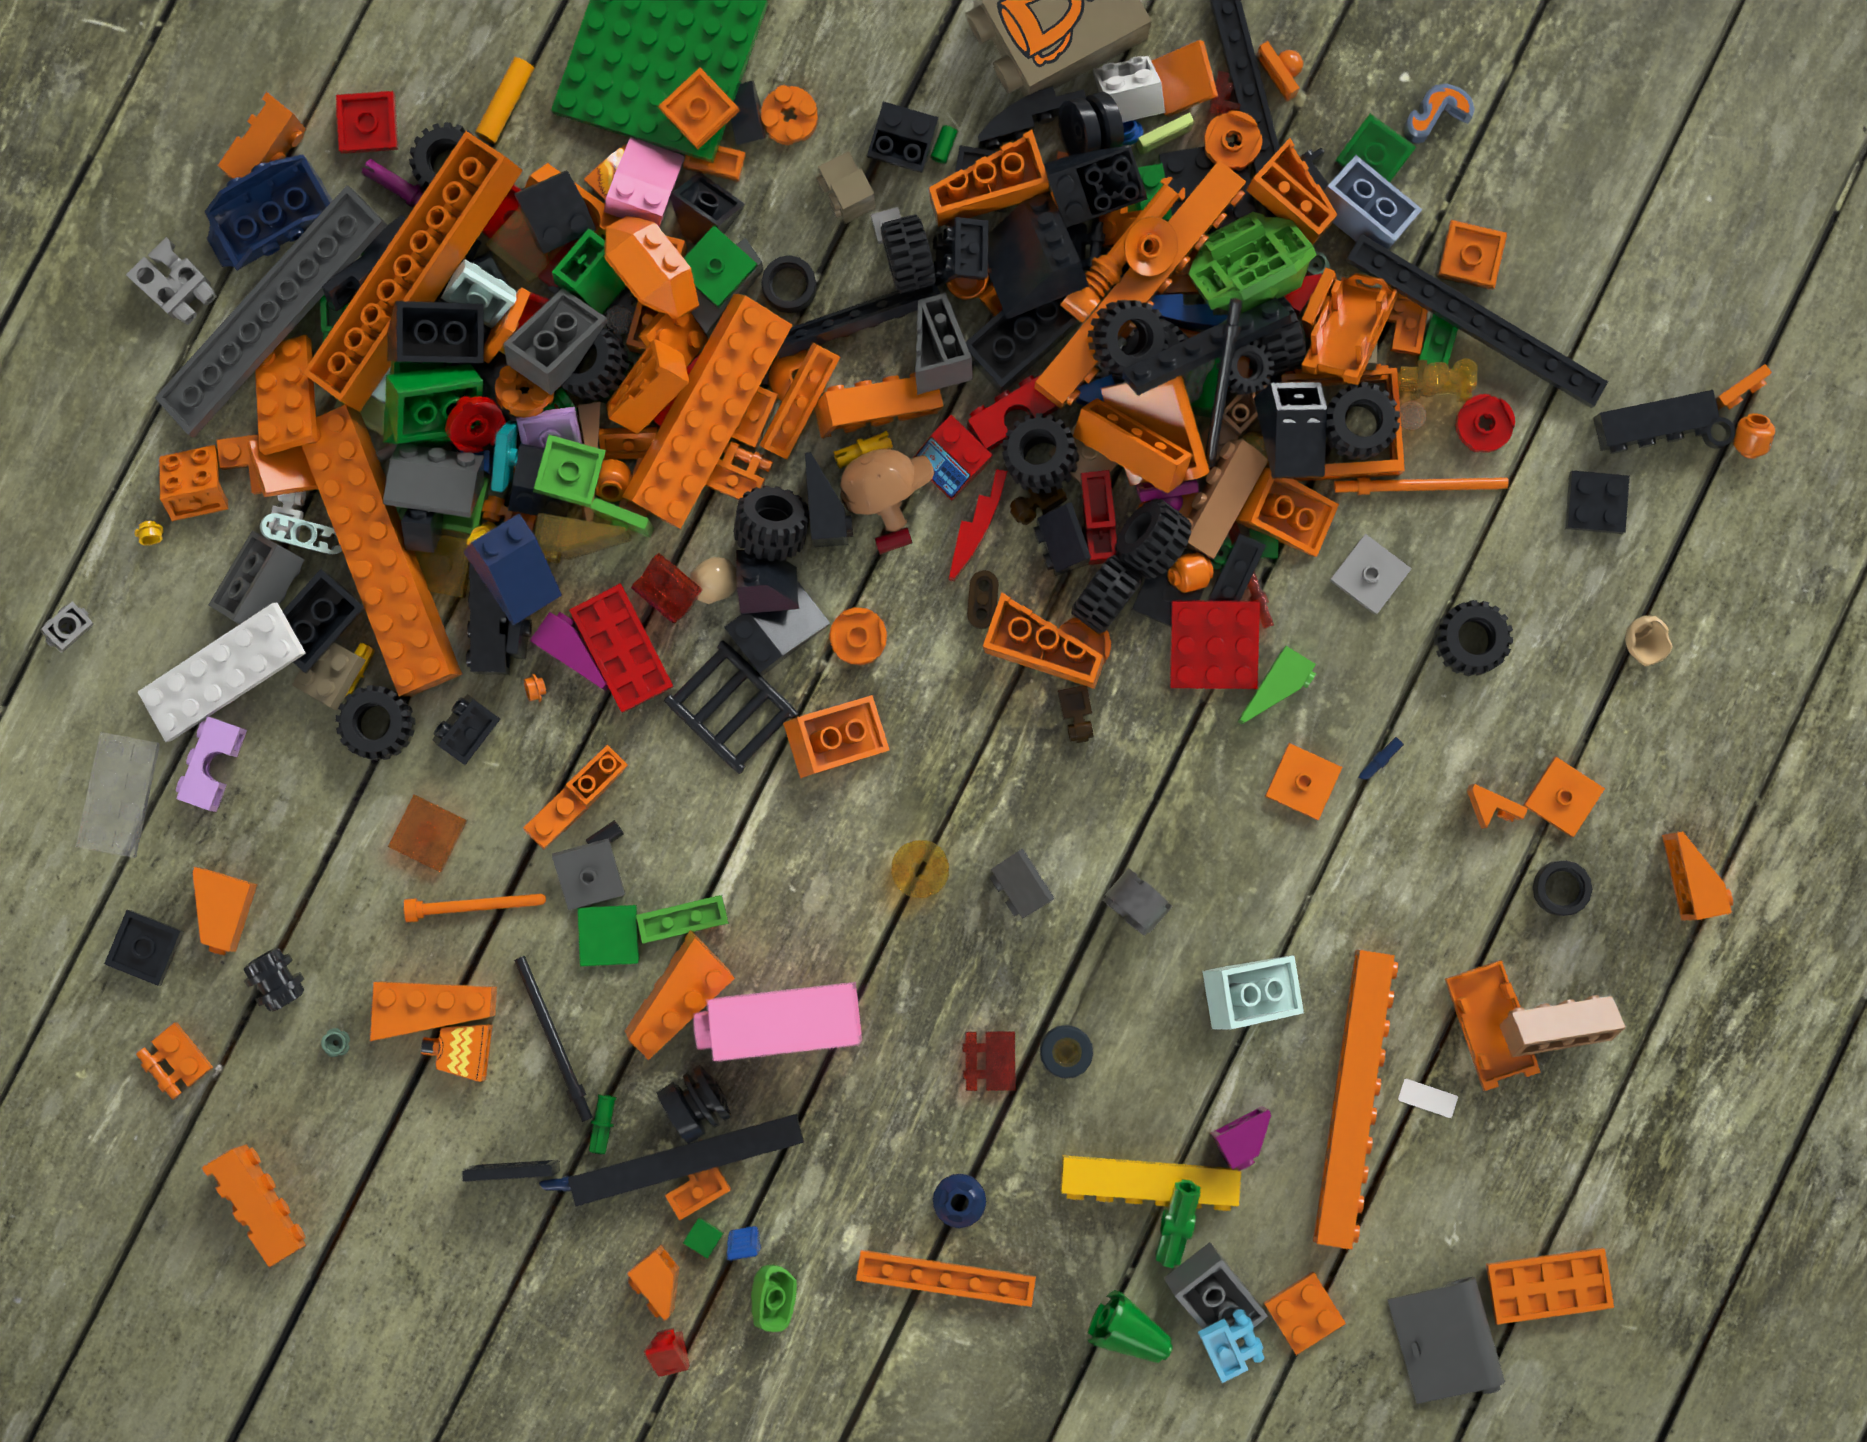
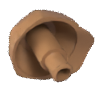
M877 449L865 453L851 461L842 474L840 482L842 503L846 510L855 514L881 515L886 531H899L907 523L900 509L901 501L911 496L915 490L929 483L934 475L933 466L924 455L910 459L903 453L891 449Z

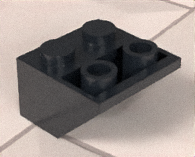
M883 101L867 157L923 173L937 134L939 117Z

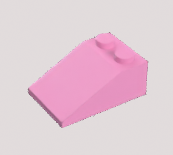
M630 137L607 194L604 212L619 218L632 216L652 221L660 228L685 156Z

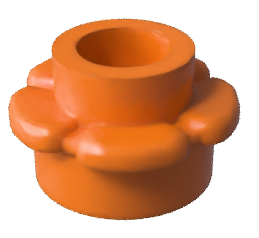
M532 674L531 677L523 680L526 695L529 701L538 699V702H541V695L546 694L545 684L542 677L537 678L535 674Z

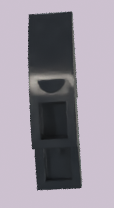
M1051 86L1023 97L999 113L986 125L978 135V148L994 150L1000 148L1004 142L1017 141L1030 130H1033L1034 133V122L1046 124L1053 121L1054 117L1059 115L1060 106L1064 101L1081 97L1086 98L1084 89L1056 97L1054 88Z
M401 215L388 224L360 254L361 257L322 286L328 306L337 312L353 299L405 222L406 218Z

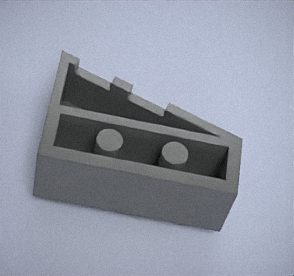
M746 238L736 245L752 258L758 266L733 294L745 295L764 270L761 259ZM696 289L699 306L691 311V314L709 339L733 294L718 308Z
M946 293L918 300L915 372L917 395L973 380L972 357Z

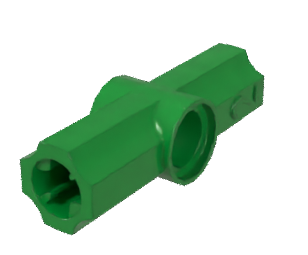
M1182 1179L1180 1182H1175L1169 1207L1165 1208L1162 1214L1161 1235L1155 1253V1260L1164 1267L1174 1268V1266L1180 1265L1187 1239L1191 1240L1194 1232L1195 1211L1201 1191L1200 1187L1190 1180Z

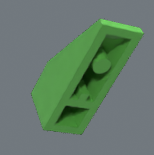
M1285 646L1237 722L1242 725L1297 692L1302 686L1308 688L1316 675L1312 671L1316 664L1288 646Z

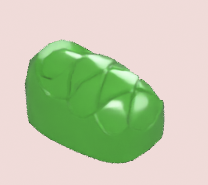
M773 1264L762 1266L754 1277L751 1293V1313L754 1326L764 1331L779 1332L785 1330L793 1314L797 1281L781 1266Z

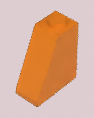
M194 867L193 881L200 942L208 945V951L225 956L226 951L236 952L257 884L205 868Z

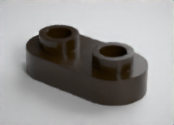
M987 570L976 572L970 580L967 618L969 623L977 629H986L990 626L997 607L999 582L997 577ZM980 582H988L989 589L981 591L978 587ZM978 610L986 611L987 617L984 620L976 617Z

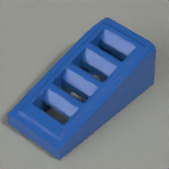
M756 1226L735 1229L729 1232L728 1260L758 1255L761 1243L759 1230Z

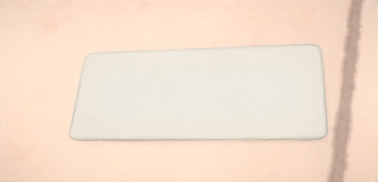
M1404 1079L1398 1100L1448 1118L1452 1117L1458 1099L1456 1095L1409 1079Z

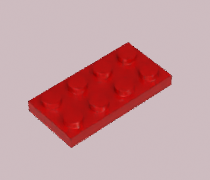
M621 583L569 609L621 713L674 687Z

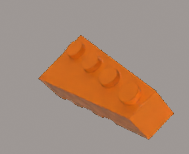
M1001 592L982 646L985 653L1095 689L1104 664L1103 655Z
M691 930L685 937V941L679 951H676L670 960L671 963L664 974L655 983V987L649 997L644 1000L625 1029L628 1040L648 1060L694 1018V1013H699L707 1005V1000L715 998L735 979L731 971Z
M374 982L370 1041L495 1016L497 987Z
M246 1144L229 1150L203 1166L202 1170L206 1176L214 1175L218 1184L215 1189L221 1198L225 1197L233 1203L232 1214L242 1226L248 1225L250 1231L247 1232L249 1239L268 1267H271L306 1246L304 1242L306 1237L302 1228L297 1223L293 1224L288 1214L291 1212L283 1198L279 1199L273 1190L276 1188L273 1179L268 1173L264 1174L260 1168L259 1163L261 1160L259 1155L252 1147L249 1148Z

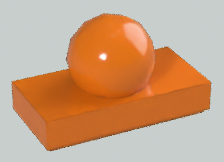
M1268 41L1260 45L1256 54L1257 59L1284 99L1290 101L1297 96L1300 89L1293 77H1296L1303 69L1301 55L1293 50H1286L1277 55Z

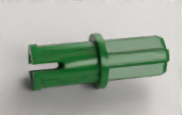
M598 1094L594 1120H591V1124H593L589 1152L606 1153L610 1128L614 1127V1124L611 1122L617 1097Z

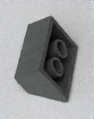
M411 443L397 444L389 463L383 504L471 517L484 486V456L475 455L470 452L461 453L442 448L416 446Z
M252 530L208 605L231 620L241 624L271 603H278L279 605L285 599L287 589L293 579L299 575L304 559Z

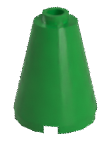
M1113 1290L1106 1296L1110 1298L1106 1305L1100 1303L1088 1328V1334L1092 1336V1339H1088L1090 1344L1154 1363L1166 1360L1170 1356L1173 1349L1171 1337L1123 1293Z

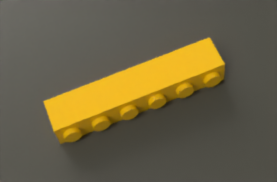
M1063 1155L1060 1191L1067 1194V1199L1084 1200V1195L1096 1196V1201L1113 1202L1114 1197L1125 1198V1203L1143 1204V1199L1155 1200V1205L1169 1207L1175 1182H1180L1184 1179L1193 1181L1195 1185L1200 1187L1201 1193L1196 1209H1202V1204H1213L1214 1210L1231 1211V1206H1239L1241 1171L1238 1168L1232 1169L1229 1167Z

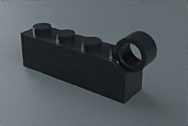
M1714 390L1600 412L1593 418L1600 450H1610L1611 454L1627 451L1628 446L1638 444L1639 448L1653 446L1656 444V440L1664 438L1667 439V442L1682 440L1685 438L1684 434L1693 432L1695 437L1702 436L1704 443L1714 449L1726 446L1735 437L1734 424L1727 418L1719 417ZM1717 424L1725 429L1726 438L1724 441H1717L1712 437L1711 428L1713 425Z

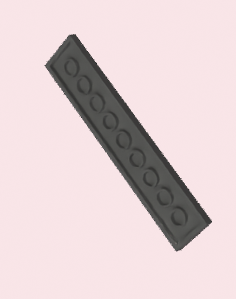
M346 185L157 394L155 399L189 436L195 437L324 295L322 286L351 265L387 226L386 222L351 187Z

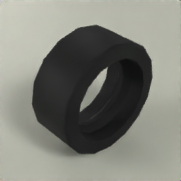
M790 255L778 257L770 262L763 272L761 283L764 297L769 305L777 311L789 314L800 312L808 307L815 298L817 285L814 271L800 257ZM782 269H796L805 277V291L796 300H782L773 291V278Z
M1567 860L1550 862L1543 866L1536 874L1533 883L1534 898L1538 905L1547 913L1557 916L1574 915L1583 910L1590 901L1593 890L1591 878L1586 870L1577 863ZM1555 872H1570L1579 882L1580 890L1578 897L1569 905H1557L1546 894V882Z

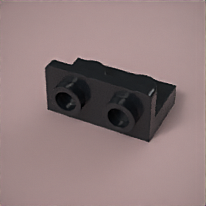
M469 694L455 702L451 709L453 713L446 722L442 721L439 723L433 733L435 735L433 741L436 745L464 765L467 764L500 720L498 716L477 702Z

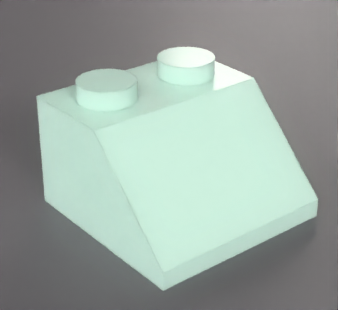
M466 259L453 273L441 297L449 303L484 304V324L491 329L517 299L515 289Z

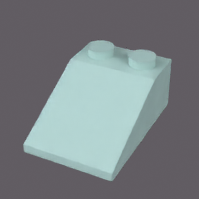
M1294 955L1202 971L1212 1029H1235L1304 1013Z

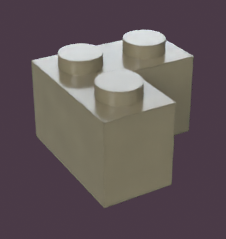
M849 151L818 166L820 176L816 177L817 182L823 193L829 192V204L836 218L842 217L846 224L876 209L875 194L862 169L857 168Z

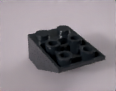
M1131 145L1071 154L1044 164L1052 192L1066 228L1148 199Z
M1321 382L1270 383L1254 397L1272 479L1325 476L1327 406Z

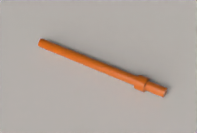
M1360 477L1355 481H1334V492H1357V495H1370V492L1508 489L1507 477L1370 480L1369 477Z

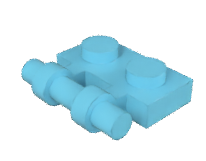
M1242 1309L1236 1310L1233 1313L1235 1319L1233 1326L1229 1327L1226 1320L1222 1319L1198 1331L1222 1383L1248 1371L1245 1360L1252 1357L1255 1363H1259L1265 1358L1262 1352L1263 1345L1253 1332L1254 1325L1251 1318L1247 1317ZM1243 1337L1244 1345L1238 1348L1235 1340Z

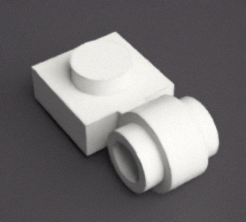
M306 491L278 495V501L283 503V507L273 506L271 514L278 513L302 520L304 512L294 509L298 505L303 506L306 499ZM274 518L273 522H269L270 534L274 535L276 531L287 532L284 538L289 539V529L293 522L288 521V527L278 525V519ZM301 526L297 527L295 530V537L297 540L299 538Z

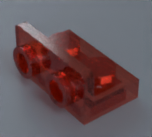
M660 553L652 558L642 576L631 586L632 590L674 624L691 610L703 591L700 586Z

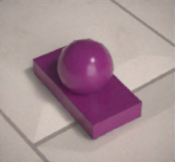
M1196 479L1183 480V483L1168 494L1158 490L1149 482L1136 485L1137 495L1141 502L1156 498L1163 499L1178 512L1183 506L1182 495L1199 492Z

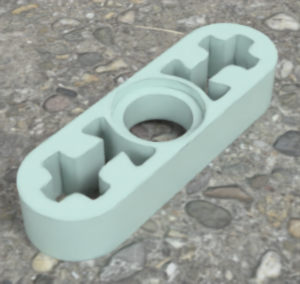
M278 513L268 514L261 520L260 531L267 539L328 555L337 554L342 551L340 544L333 546L331 550L328 549V543L317 541L318 547L313 546L317 538V529L321 530L319 536L330 537L331 533L335 534V540L338 541L334 528ZM274 518L278 519V525L288 527V521L293 522L289 529V539L284 538L287 533L284 531H276L274 535L270 534L271 529L266 527L267 522H273ZM302 525L308 527L311 531V537L305 543L299 542L295 537L296 528Z

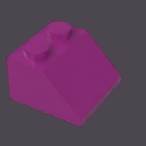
M1260 1106L1210 1133L1224 1161L1230 1168H1238L1241 1171L1255 1163L1253 1158L1260 1154L1270 1122L1271 1113L1269 1109Z

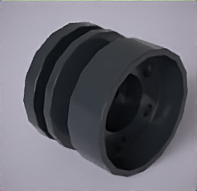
M701 1065L693 1069L698 1082H695L689 1073L683 1075L687 1089L682 1090L673 1081L656 1092L670 1121L688 1144L706 1133L702 1123L703 1119L706 1118L714 1127L719 1125L715 1114L716 1111L724 1121L732 1117L725 1094L714 1077L709 1075Z

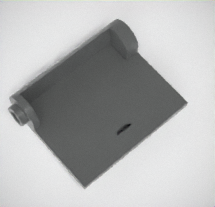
M1475 1277L1461 1278L1449 1282L1444 1287L1388 1299L1417 1404L1483 1390L1484 1394L1501 1390L1500 1385L1505 1383V1379Z

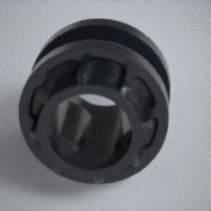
M278 948L271 949L245 965L244 972L247 975V978L244 979L246 986L251 987L256 984L261 992L255 999L259 1006L265 1005L268 1011L272 1012L291 1003L304 992L301 984L304 977L301 972L294 975L291 974L287 965L293 959L290 954L283 955Z

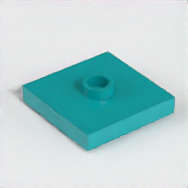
M508 420L496 434L491 483L492 491L503 492L514 477V467L518 460V449H516L517 421Z

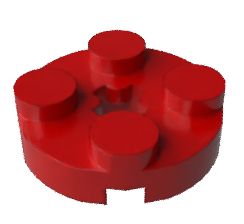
M1479 394L1470 398L1463 404L1456 415L1458 437L1473 452L1488 453L1500 449L1509 441L1515 427V416L1510 405L1505 400L1498 399L1495 396H1491V394ZM1481 416L1492 420L1493 423L1489 426V431L1479 427L1478 423L1481 422Z
M464 396L457 401L456 407L449 414L445 431L459 450L466 453H478L483 451L481 447L489 443L491 445L495 444L496 434L506 422L501 409L492 399L482 396L472 398ZM478 420L481 422L480 426L476 425L474 429H471L473 422Z

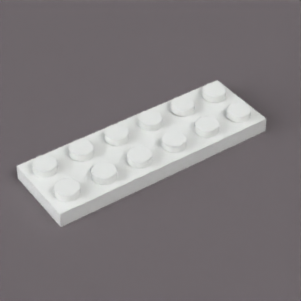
M271 603L139 690L138 694L164 741L169 742L306 653L278 603Z

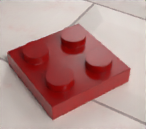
M393 91L336 95L338 145L341 154L398 150L396 101Z

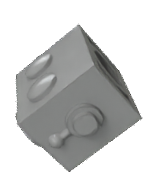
M73 601L64 606L54 618L49 619L41 628V633L46 639L45 642L50 647H56L63 653L93 626V622L88 618L89 613L84 608H78Z

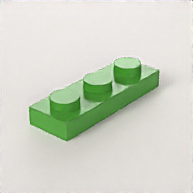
M723 895L636 915L642 944L687 934L690 930L695 932L729 924Z

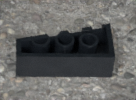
M470 563V592L468 595L470 621L467 624L470 650H467L466 665L470 667V672L474 674L510 675L511 655L506 652L509 619Z

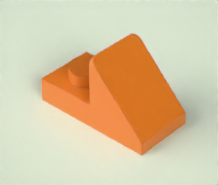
M1472 784L1467 789L1481 829L1488 827L1495 810L1498 811V817L1512 823L1514 819H1524L1528 808L1481 786Z

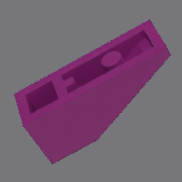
M549 612L530 641L606 691L608 685L578 631L571 626L574 621L561 612L557 616Z

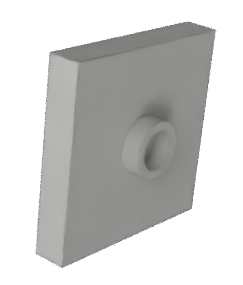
M1365 534L1329 581L1374 615H1377L1412 568Z

